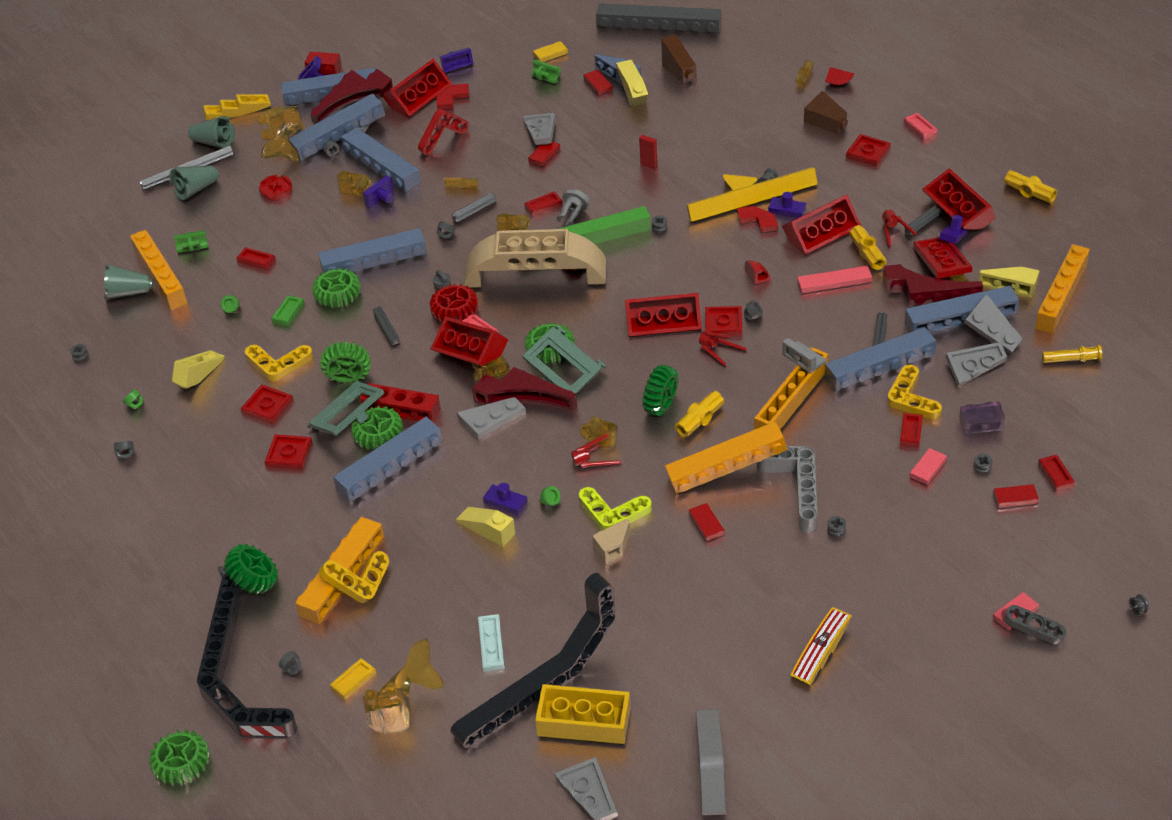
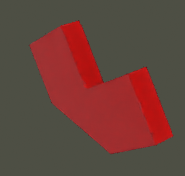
M454 84L438 94L437 110L453 109V99L469 98V84Z
M756 206L737 208L740 224L758 222L761 233L778 230L775 214Z

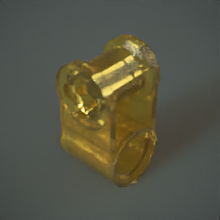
M341 171L337 174L338 189L341 193L363 196L366 187H369L371 184L370 178L364 174Z
M503 213L499 214L496 218L497 231L521 230V228L522 230H528L530 225V218L526 215Z
M501 355L483 366L473 364L475 369L473 377L476 381H479L483 374L495 378L504 376L509 372L510 366L504 356Z
M594 416L588 423L580 426V434L584 439L590 441L608 434L609 436L597 444L611 448L616 445L618 426L615 423Z

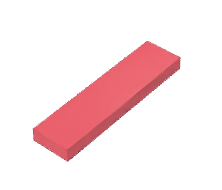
M868 266L800 276L797 277V282L801 293L869 283L872 282V275Z

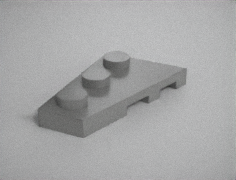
M555 113L523 116L524 123L535 145L552 143L556 121Z
M987 294L965 319L964 323L992 343L1001 342L1004 351L1010 355L1022 341V337Z
M1001 342L946 353V360L958 387L1004 363L1007 359Z
M513 397L457 412V417L480 439L525 414L526 410Z
M596 757L554 773L556 779L592 820H611L618 817Z

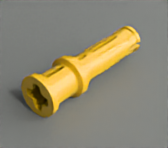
M1100 344L1096 345V347L1080 346L1078 349L1042 352L1043 364L1078 360L1082 363H1085L1087 360L1102 361V347Z

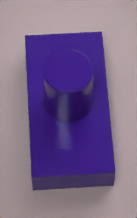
M469 47L439 56L444 73L474 64Z
M315 56L299 74L298 80L324 76L318 72L321 58Z
M386 175L363 192L365 206L371 208L381 200L387 203L392 201V192L394 190L391 177Z
M784 192L782 198H772L768 212L798 218L804 215L806 203L794 201L791 192Z
M953 215L951 224L940 232L939 239L956 244L966 236L969 229L964 230L961 227L963 217Z
M500 483L498 486L492 484L483 496V503L515 515H519L528 502L527 496L510 491L509 484Z

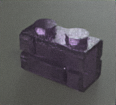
M985 402L984 404L976 405L967 404L960 407L959 419L964 434L1004 429L1005 415L1000 402Z

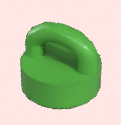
M227 295L222 298L221 308L223 311L233 313L238 310L240 302L237 297Z
M133 389L123 399V403L132 409H138L143 404V397L137 389ZM137 398L138 403L133 404L132 402Z
M554 486L543 488L539 502L548 507L557 505L561 498L559 490Z

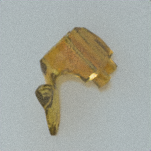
M280 106L266 110L265 113L257 116L260 126L265 124L269 126V129L261 130L263 140H269L262 148L261 158H272L282 155L290 160L299 161L295 149L287 141L290 137L304 130L299 110H295L298 109V106Z
M427 638L420 640L411 647L404 667L378 693L374 689L365 691L363 702L366 721L377 733L393 734L409 729L411 683L414 682L430 689L444 687L442 678L430 664V648Z

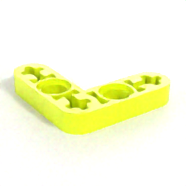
M585 487L579 492L580 504L602 531L625 519H628L630 524L652 511V502L647 496L636 497L614 509H610L595 489ZM596 507L603 508L601 512L593 511ZM622 512H630V513H631V514H630L629 516H627V517H624V516H621V515H620Z

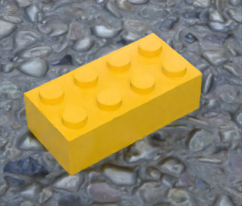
M543 684L535 719L537 736L625 744L631 710L630 692Z

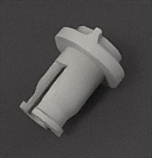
M566 190L562 196L564 205L561 213L557 216V221L560 222L568 210L572 211L565 227L572 225L579 211H585L589 206L590 196H586L580 190Z

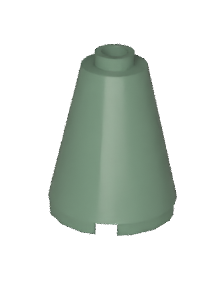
M220 116L191 125L188 130V136L194 142L223 149L234 142L235 127L230 123L229 120L231 119L229 117Z
M213 166L175 167L170 171L171 185L174 184L175 189L173 191L180 200L192 197L215 183L219 177L218 170Z
M110 264L105 265L104 289H106V293L104 294V299L110 300L148 293L149 289H152V279H149V275Z

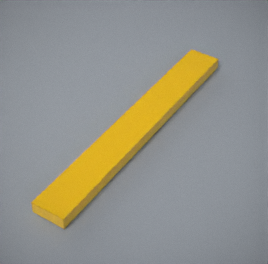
M807 168L686 204L689 221L693 222L780 196L784 192H794L817 185L815 168Z

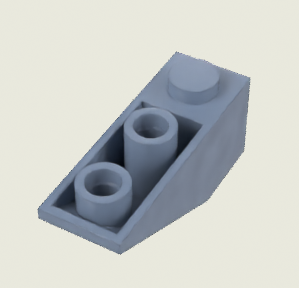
M596 54L595 68L619 84H622L616 63L626 61L627 59ZM634 63L638 72L641 75V66Z

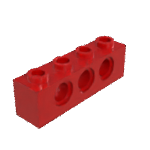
M367 383V385L383 389L384 394L366 410H370L371 406L373 408L378 406L384 408L387 406L388 409L398 412L401 419L418 422L427 417L434 423L441 409L439 395ZM362 394L360 403L362 404L370 396Z

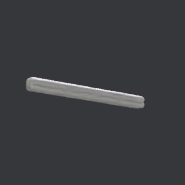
M228 146L177 167L206 166L232 156L233 150ZM171 169L141 180L140 184L143 190L170 180Z

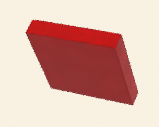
M860 134L846 152V158L877 167L891 148V143Z
M742 306L705 307V331L708 330L727 336H742Z
M261 384L240 410L242 414L273 424L293 401V396Z
M274 434L264 462L265 467L303 470L312 444V437Z

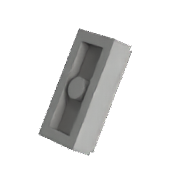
M789 338L783 341L782 355L810 374L826 363L824 357L801 342L797 341L795 343Z

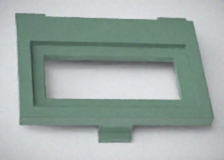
M557 325L556 328L552 327L522 357L543 375V380L577 394L602 370V367L606 368L607 365L600 359H597L596 362L567 339L564 336L566 331ZM548 345L583 374L572 386L537 358Z
M355 381L308 422L309 425L307 427L336 436L355 419L359 424H362L369 418L365 410L381 397L384 391L383 389ZM360 394L370 396L337 426L328 423Z

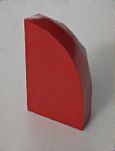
M830 67L825 82L841 86L851 81L855 73Z
M752 260L745 262L744 267L755 285L771 281L770 274L760 262Z

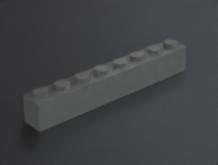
M599 3L596 11L597 27L719 33L722 23L721 9Z

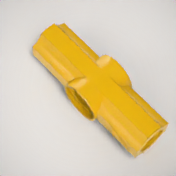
M1010 170L1004 178L1006 185L1018 189L1026 198L1034 196L1052 204L1057 196L1058 190L1043 184L1037 176L1026 177Z
M860 225L854 226L849 236L860 250V257L866 259L872 269L876 271L882 269L887 261L876 246V239L869 236L864 227Z
M714 391L709 393L700 403L694 402L689 407L687 414L675 424V430L681 437L685 438L692 434L700 425L706 426L710 422L712 414L724 404V398H722L719 392Z

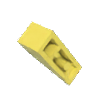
M632 59L616 63L630 106L646 103L648 92Z
M1026 267L981 270L979 281H982L985 288L997 289L1011 286L1016 295L1033 298L1038 285L1040 270Z
M209 350L174 362L172 382L186 389L197 385L225 359V356Z
M467 507L456 518L457 523L501 547H504L515 536L514 519L498 510Z

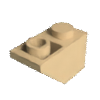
M625 519L592 536L593 549L605 564L624 555L630 537L629 520Z

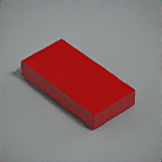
M598 70L583 74L584 80L598 95L613 90L611 83Z
M641 135L639 137L640 165L656 169L658 167L657 140Z
M553 141L547 145L541 144L528 157V161L543 167L559 151L560 144Z
M553 191L525 202L524 205L525 209L534 217L562 206L563 201Z
M247 247L236 257L238 263L263 270H268L276 260L273 254Z
M903 413L899 446L919 448L923 415Z
M1057 454L1039 459L1038 465L1056 492L1075 487L1074 479Z
M1034 484L994 488L993 491L998 508L1032 505L1039 502Z
M707 503L689 509L690 517L706 542L725 535V530Z

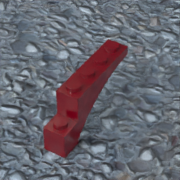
M351 69L348 74L346 73L338 84L333 86L331 92L322 98L321 103L312 109L310 113L312 122L317 124L337 109L361 100L370 94H373L375 97H382L393 88L392 79L376 69L368 75L366 80Z
M902 264L883 266V283L886 293L905 292L909 307L983 292L982 281L942 280L918 274L902 267Z
M515 367L501 381L485 374L472 388L474 401L481 405L515 397L519 402L550 404L570 411H574L577 408L576 393Z

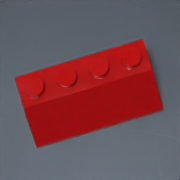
M433 58L382 97L392 110L409 117L451 86L452 83Z
M950 168L922 189L951 218L953 215L962 216L961 227L964 230L983 229L996 219L992 206Z
M844 195L782 225L788 241L805 255L849 233L854 226H861V223L848 195Z
M699 293L624 300L628 336L702 329Z
M445 316L430 350L483 366L502 355L509 339L495 330Z

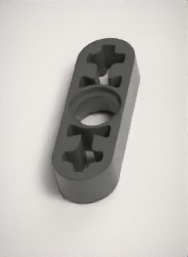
M1018 605L1009 606L1003 616L1007 625L1054 645L1060 644L1066 636V629L1062 624ZM1013 613L1017 615L1016 619L1012 618ZM1029 622H1038L1040 624V628H1032ZM1053 631L1058 632L1057 636L1053 635Z

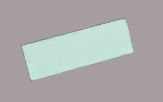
M499 614L478 617L483 672L505 669Z

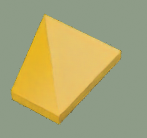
M723 174L724 180L732 190L757 184L758 181L756 177Z

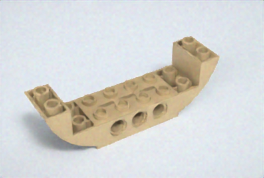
M568 229L497 231V234L480 241L469 253L465 263L463 287H481L482 271L587 268L588 284H606V258L593 242L579 234L569 232Z

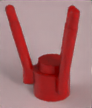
M885 210L882 214L888 247L891 246L888 228L895 227L898 222L913 235H917L900 216H896L893 210Z
M706 330L699 337V343L702 345L701 349L707 351L723 366H726V363L709 348H715L718 343L743 351L747 350L746 347L722 340L729 339L727 335Z
M608 434L571 452L575 466L581 465L582 469L590 466L621 464V461L587 462V460H590L589 452L602 447L603 444L599 442L609 436Z

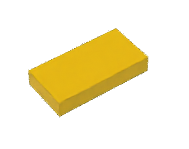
M561 41L533 51V56L541 62L568 54V49Z
M360 658L330 684V688L346 700L377 674L376 669Z

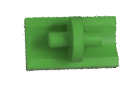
M533 60L531 76L554 84L558 82V77L561 74L560 67Z
M205 230L174 235L177 253L193 252L194 250L208 248Z

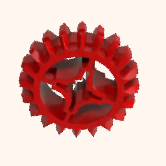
M455 283L452 286L447 284V287H440V290H435V294L431 295L429 303L432 315L440 323L443 322L445 316L463 321L468 316L477 314L479 306L478 297L473 289H469L468 286L463 287L462 284L457 286Z

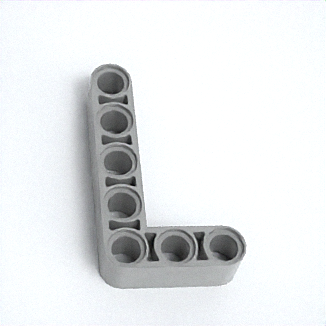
M787 446L788 450L757 462V469L765 473H797L799 529L804 533H812L817 528L818 514L815 452L809 446Z
M718 709L696 710L702 816L726 815L724 763Z

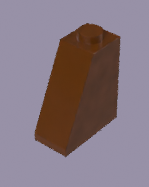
M673 34L661 39L662 66L683 84L696 79V64L678 37Z
M821 91L804 108V122L839 134L847 127V112L825 92Z

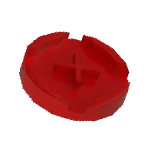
M271 175L260 182L259 193L266 200H280L290 195L293 187L290 178L281 175V177Z

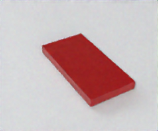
M939 237L913 242V248L937 279L972 272V265L953 243L939 239Z

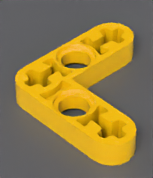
M250 345L245 349V356L247 361L268 380L278 381L313 359V352L310 346L302 345L275 361L260 346ZM263 361H268L267 364H260ZM289 361H293V362H294V363H292V364H290V365H285L286 362H289Z
M914 365L904 366L888 393V405L904 412L923 415L927 419L936 420L940 418L942 405L939 402L911 393L918 380L919 369ZM904 384V385H907L908 387H907V388H900L899 385ZM915 402L918 403L919 406L914 407L911 406L910 403Z
M382 551L375 552L368 559L360 577L335 561L328 560L319 568V575L323 580L356 601L367 603L374 597L389 565V558ZM378 559H379V560H380V561H379L380 565L376 568L375 566H376V564H377V562H378ZM372 573L376 580L371 581L367 574ZM343 577L351 581V586L344 584Z

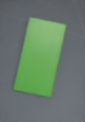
M288 295L271 318L272 323L288 327L304 305V299Z

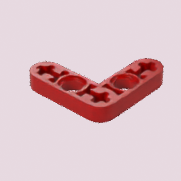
M438 109L418 144V150L424 155L431 154L445 128L463 134L468 130L469 122L453 113Z

